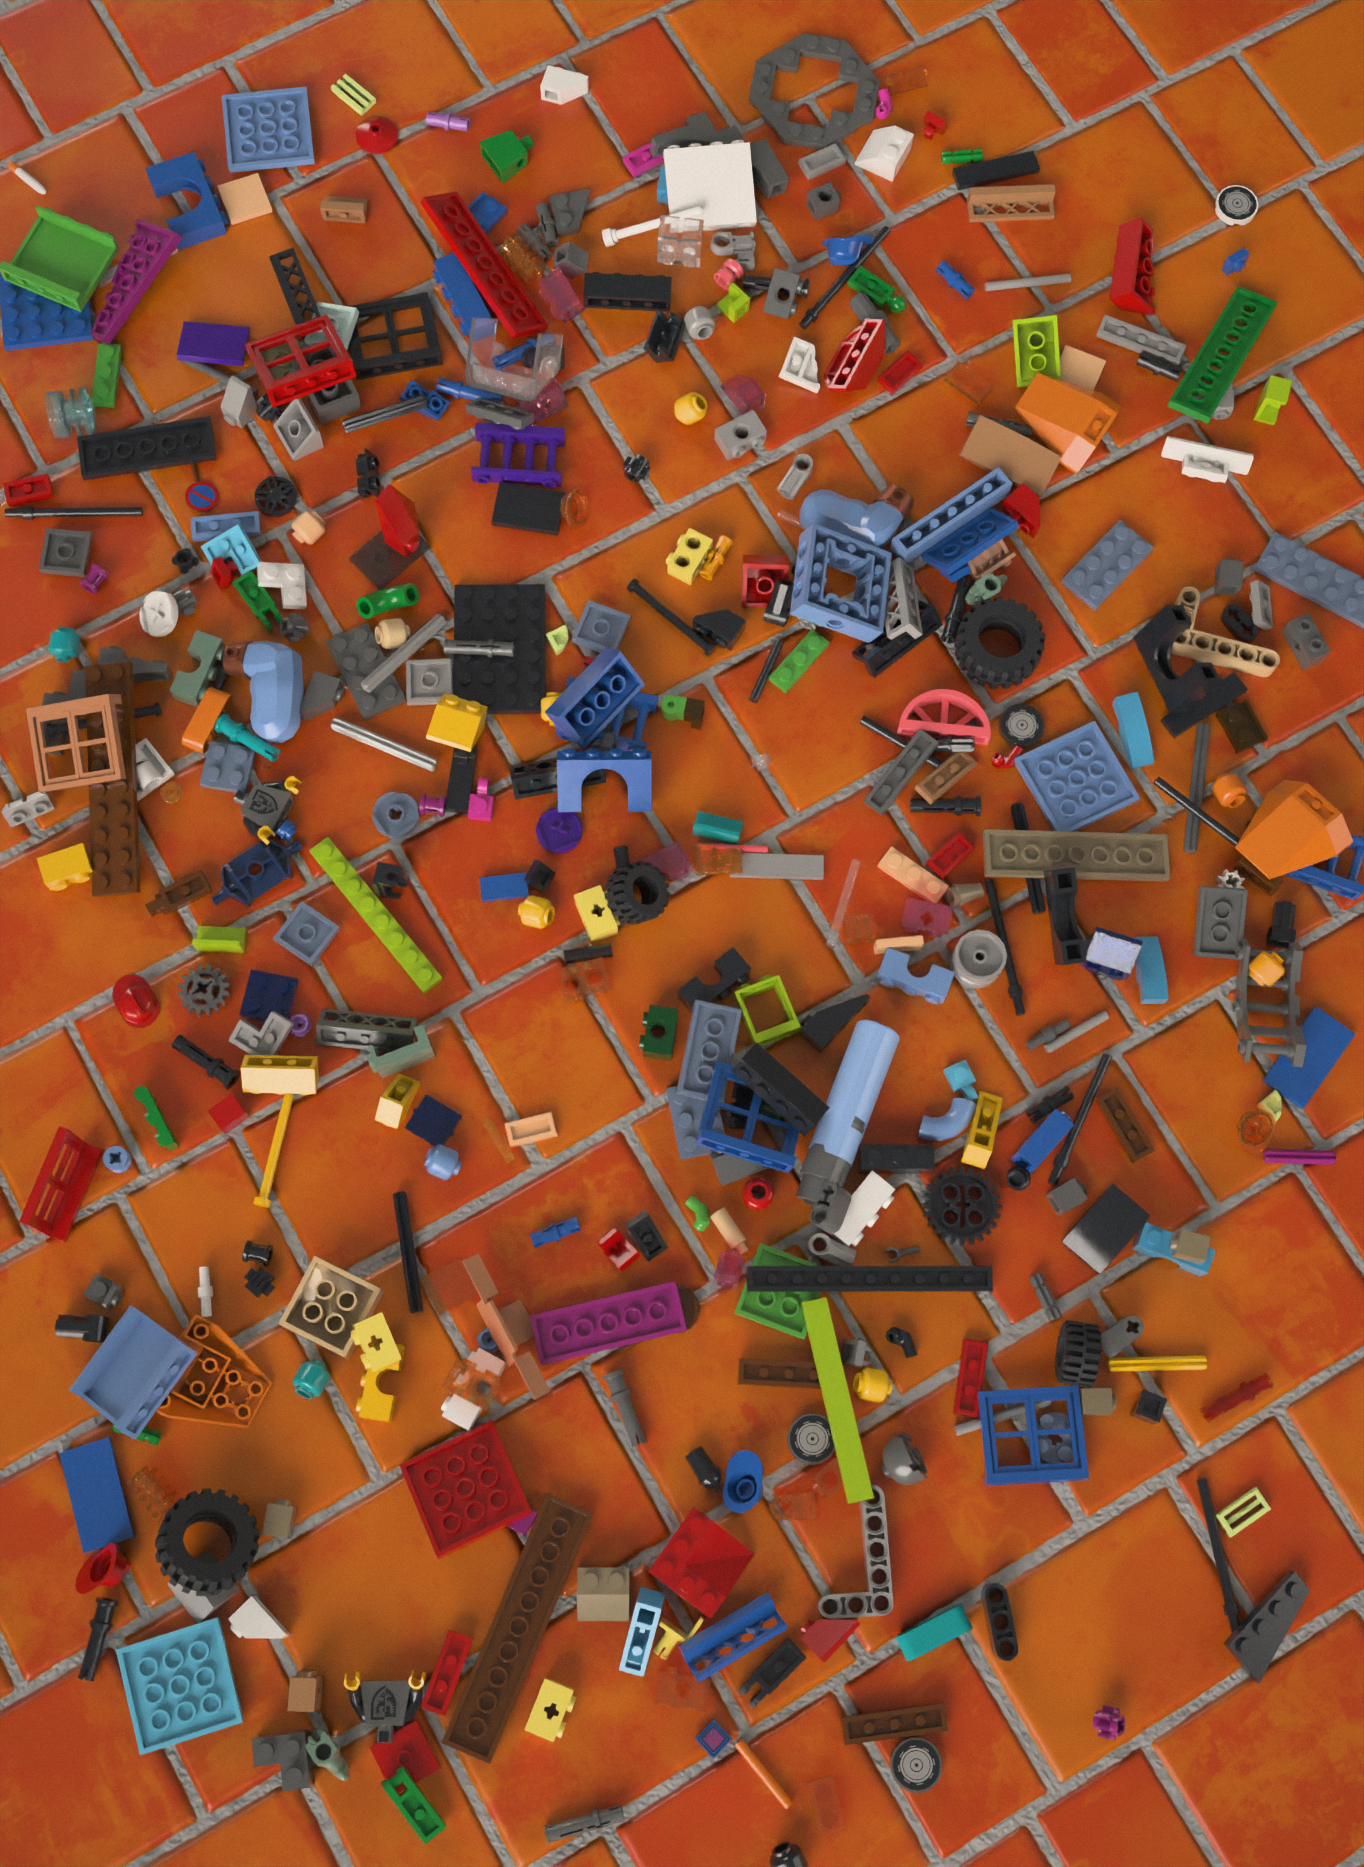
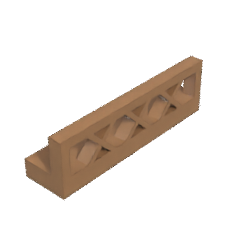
M1055 184L972 187L969 189L967 198L969 223L1054 219L1053 199L1056 192ZM1038 205H1048V212H1040L1036 207ZM1002 206L1007 211L1004 214H998L994 209ZM1017 206H1024L1028 211L1026 213H1019L1015 208ZM981 207L986 212L983 215H974L973 208Z

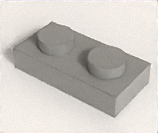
M1259 580L1250 582L1251 591L1249 597L1252 602V621L1256 626L1265 631L1272 629L1273 618L1270 587Z

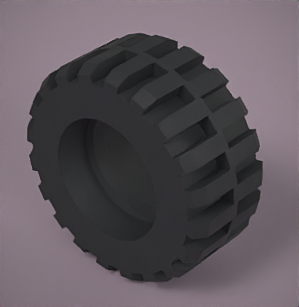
M995 597V600L992 602L991 599L982 600L981 606L980 604H975L971 607L970 612H966L960 623L954 647L956 648L955 657L957 660H960L959 667L962 671H968L966 675L971 680L973 678L977 679V684L984 686L986 683L993 689H997L998 685H1002V688L1006 689L1010 688L1012 683L1016 686L1021 684L1024 679H1028L1032 675L1045 647L1043 644L1045 633L1041 632L1043 625L1040 620H1035L1037 615L1033 610L1029 612L1026 610L1027 605L1023 603L1018 605L1014 599L1009 598L1008 601H1003V597ZM990 629L1004 630L1017 640L1020 651L1016 655L1006 658L993 656L982 647L979 635Z
M211 1488L202 1489L200 1494H197L196 1491L188 1493L185 1499L180 1498L168 1510L155 1540V1548H157L155 1556L157 1563L161 1562L162 1564L160 1571L163 1576L168 1574L171 1577L169 1581L171 1585L175 1587L177 1584L183 1586L182 1592L187 1594L194 1590L196 1591V1596H205L206 1592H210L213 1596L220 1594L222 1589L227 1591L234 1587L235 1583L245 1576L258 1552L259 1544L257 1541L260 1538L259 1529H255L257 1523L255 1515L249 1516L250 1507L246 1503L240 1505L237 1502L239 1500L238 1496L234 1494L231 1498L225 1496L226 1491L218 1489L216 1493H211ZM197 1522L217 1524L229 1536L231 1542L229 1555L217 1563H204L196 1560L188 1553L183 1542L186 1529Z

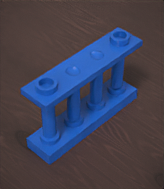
M568 677L566 689L576 678ZM638 692L613 718L610 733L615 732L619 749L633 751L636 748H643L647 750V742H642L641 738L647 714L650 712L656 713L658 696ZM628 707L639 711L632 739L619 736L624 712ZM555 726L557 736L563 740L571 741L569 737ZM600 732L591 743L597 739L603 740L605 733Z
M1350 834L1353 843L1347 848L1356 851L1347 878L1337 876L1334 872L1340 854L1328 859L1325 870H1320L1310 865L1284 874V876L1356 900L1364 891V885L1357 881L1364 858V836L1357 837Z

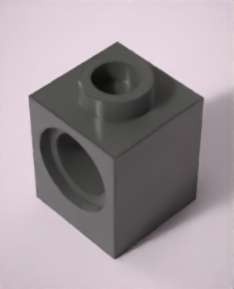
M831 182L807 191L806 205L815 221L838 212L841 197L839 191L833 188Z
M1233 558L1220 559L1215 568L1214 593L1237 595L1243 582V561H1236Z
M1075 1178L1046 1195L1058 1217L1088 1199L1084 1185L1080 1181L1077 1182Z

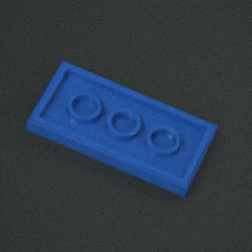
M990 507L923 552L921 557L927 564L946 575H950L1019 528L1016 520Z
M1317 1006L1312 1009L1300 1026L1302 1027L1303 1037L1307 1045L1303 1067H1293L1290 1058L1280 1054L1262 1080L1273 1090L1277 1089L1280 1095L1301 1110L1307 1105L1355 1036V1033Z
M111 1437L59 1453L83 1553L104 1548L109 1543L116 1544L136 1537Z

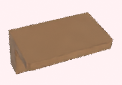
M326 196L325 201L321 200L320 205L323 221L366 224L368 199Z

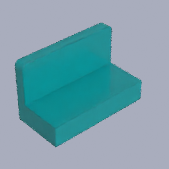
M698 811L693 825L692 836L727 844H738L743 821Z

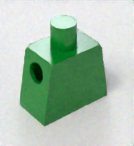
M510 130L480 141L481 156L502 184L506 183L527 166V150L534 147V143L529 135L518 139L513 131Z

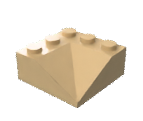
M314 1256L278 1324L349 1360L356 1347L350 1331L354 1330L352 1325L373 1315L384 1292L382 1289Z

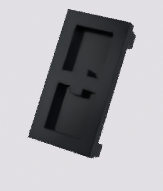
M662 311L656 312L643 349L656 363L670 362L675 359L686 323L682 322L673 312L669 313L670 318L666 317Z
M378 862L372 881L377 898L400 899L402 897L401 894L393 893L392 888L394 886L407 887L408 879L404 867Z

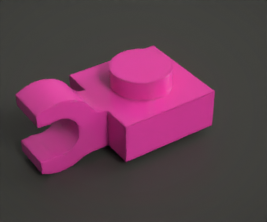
M487 778L478 779L477 795L470 794L468 819L491 821L494 797L487 796L489 789Z

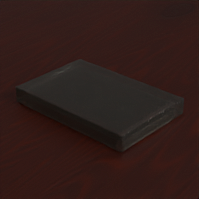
M381 530L350 556L349 559L367 579L381 590L430 549V545L420 536V545L417 550L404 557L385 543Z

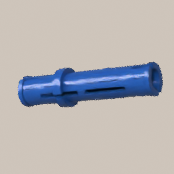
M546 332L534 339L529 338L524 344L493 357L492 361H497L493 365L500 371L520 361L521 354L526 348L554 345V341L550 342V340H553V336Z
M441 377L437 380L439 383L436 384L437 392L440 391L454 395V398L457 399L461 397L473 401L477 398H482L501 404L500 401H503L502 394L464 385L461 381L453 382Z

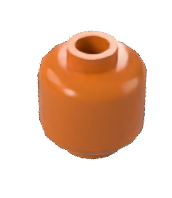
M1223 773L1216 777L1212 786V793L1220 805L1234 808L1244 802L1247 789L1238 775Z

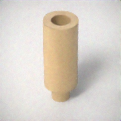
M725 1207L710 1216L732 1250L736 1248L740 1255L749 1250L744 1243L747 1239Z

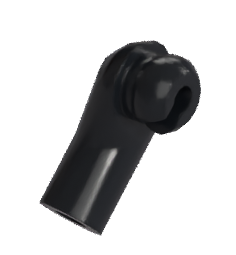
M892 1327L886 1332L887 1341L902 1346L906 1359L918 1355L909 1332L897 1327Z

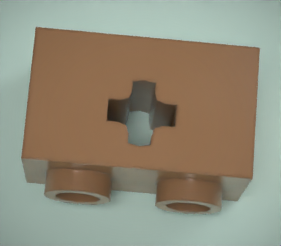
M301 1670L297 1672L296 1676L290 1677L287 1711L315 1712L321 1709L324 1676L317 1675V1670Z

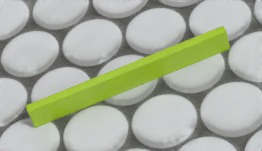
M827 1298L802 1302L803 1314L847 1502L851 1504L873 1499L874 1495Z

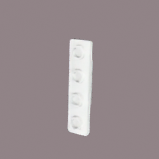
M1167 436L1161 452L1162 457L1182 461V474L1223 483L1226 482L1228 471L1247 475L1254 459V455L1171 436Z

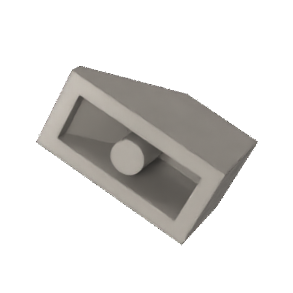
M233 375L229 379L220 407L224 415L223 418L227 423L232 426L237 425L243 429L256 412L257 405L251 386Z

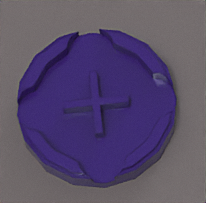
M553 808L543 813L539 818L536 826V835L538 842L547 851L556 854L567 853L576 848L581 841L582 825L574 812H558V808Z

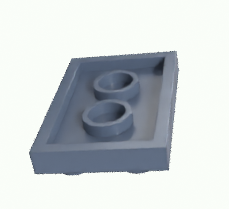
M677 1086L666 1088L680 1160L709 1155L714 1152L712 1149L695 1144L706 1100L676 1094ZM717 1108L712 1131L725 1135L720 1109Z

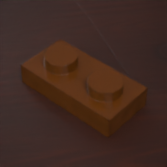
M1245 856L1233 868L1270 896H1273L1283 884L1279 877L1268 879Z

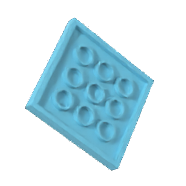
M220 1617L116 1649L140 1755L245 1722Z

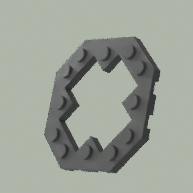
M803 33L756 61L749 103L753 108L756 107L762 119L770 128L776 131L778 138L783 144L821 150L839 139L843 140L852 135L859 127L867 126L873 122L880 81L846 40ZM800 56L840 62L838 80L858 83L853 113L832 110L829 128L788 121L790 103L770 100L776 70L797 73Z

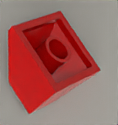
M809 1619L800 1628L799 1631L802 1634L798 1638L820 1661L825 1663L861 1623L855 1619H815L813 1622Z

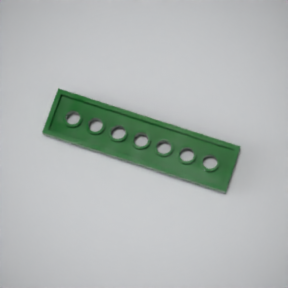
M1237 286L1170 398L1167 407L1208 424L1276 309L1278 302ZM1246 309H1249V310H1251V311H1253V312H1252V313H1249V312H1246L1245 310H1246ZM1241 323L1244 327L1237 326L1236 324ZM1232 337L1236 339V341H1231L1228 338ZM1220 352H1225L1228 355H1221ZM1216 366L1219 370H1214L1211 367ZM1202 381H1208V382H1210L1211 384H1210V385H1206V384L1202 383ZM1198 395L1202 399H1195L1193 396Z

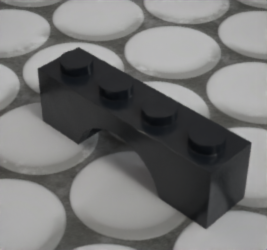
M1075 867L1043 871L1055 965L1087 962L1084 938L1078 930L1075 919L1074 902L1078 892Z

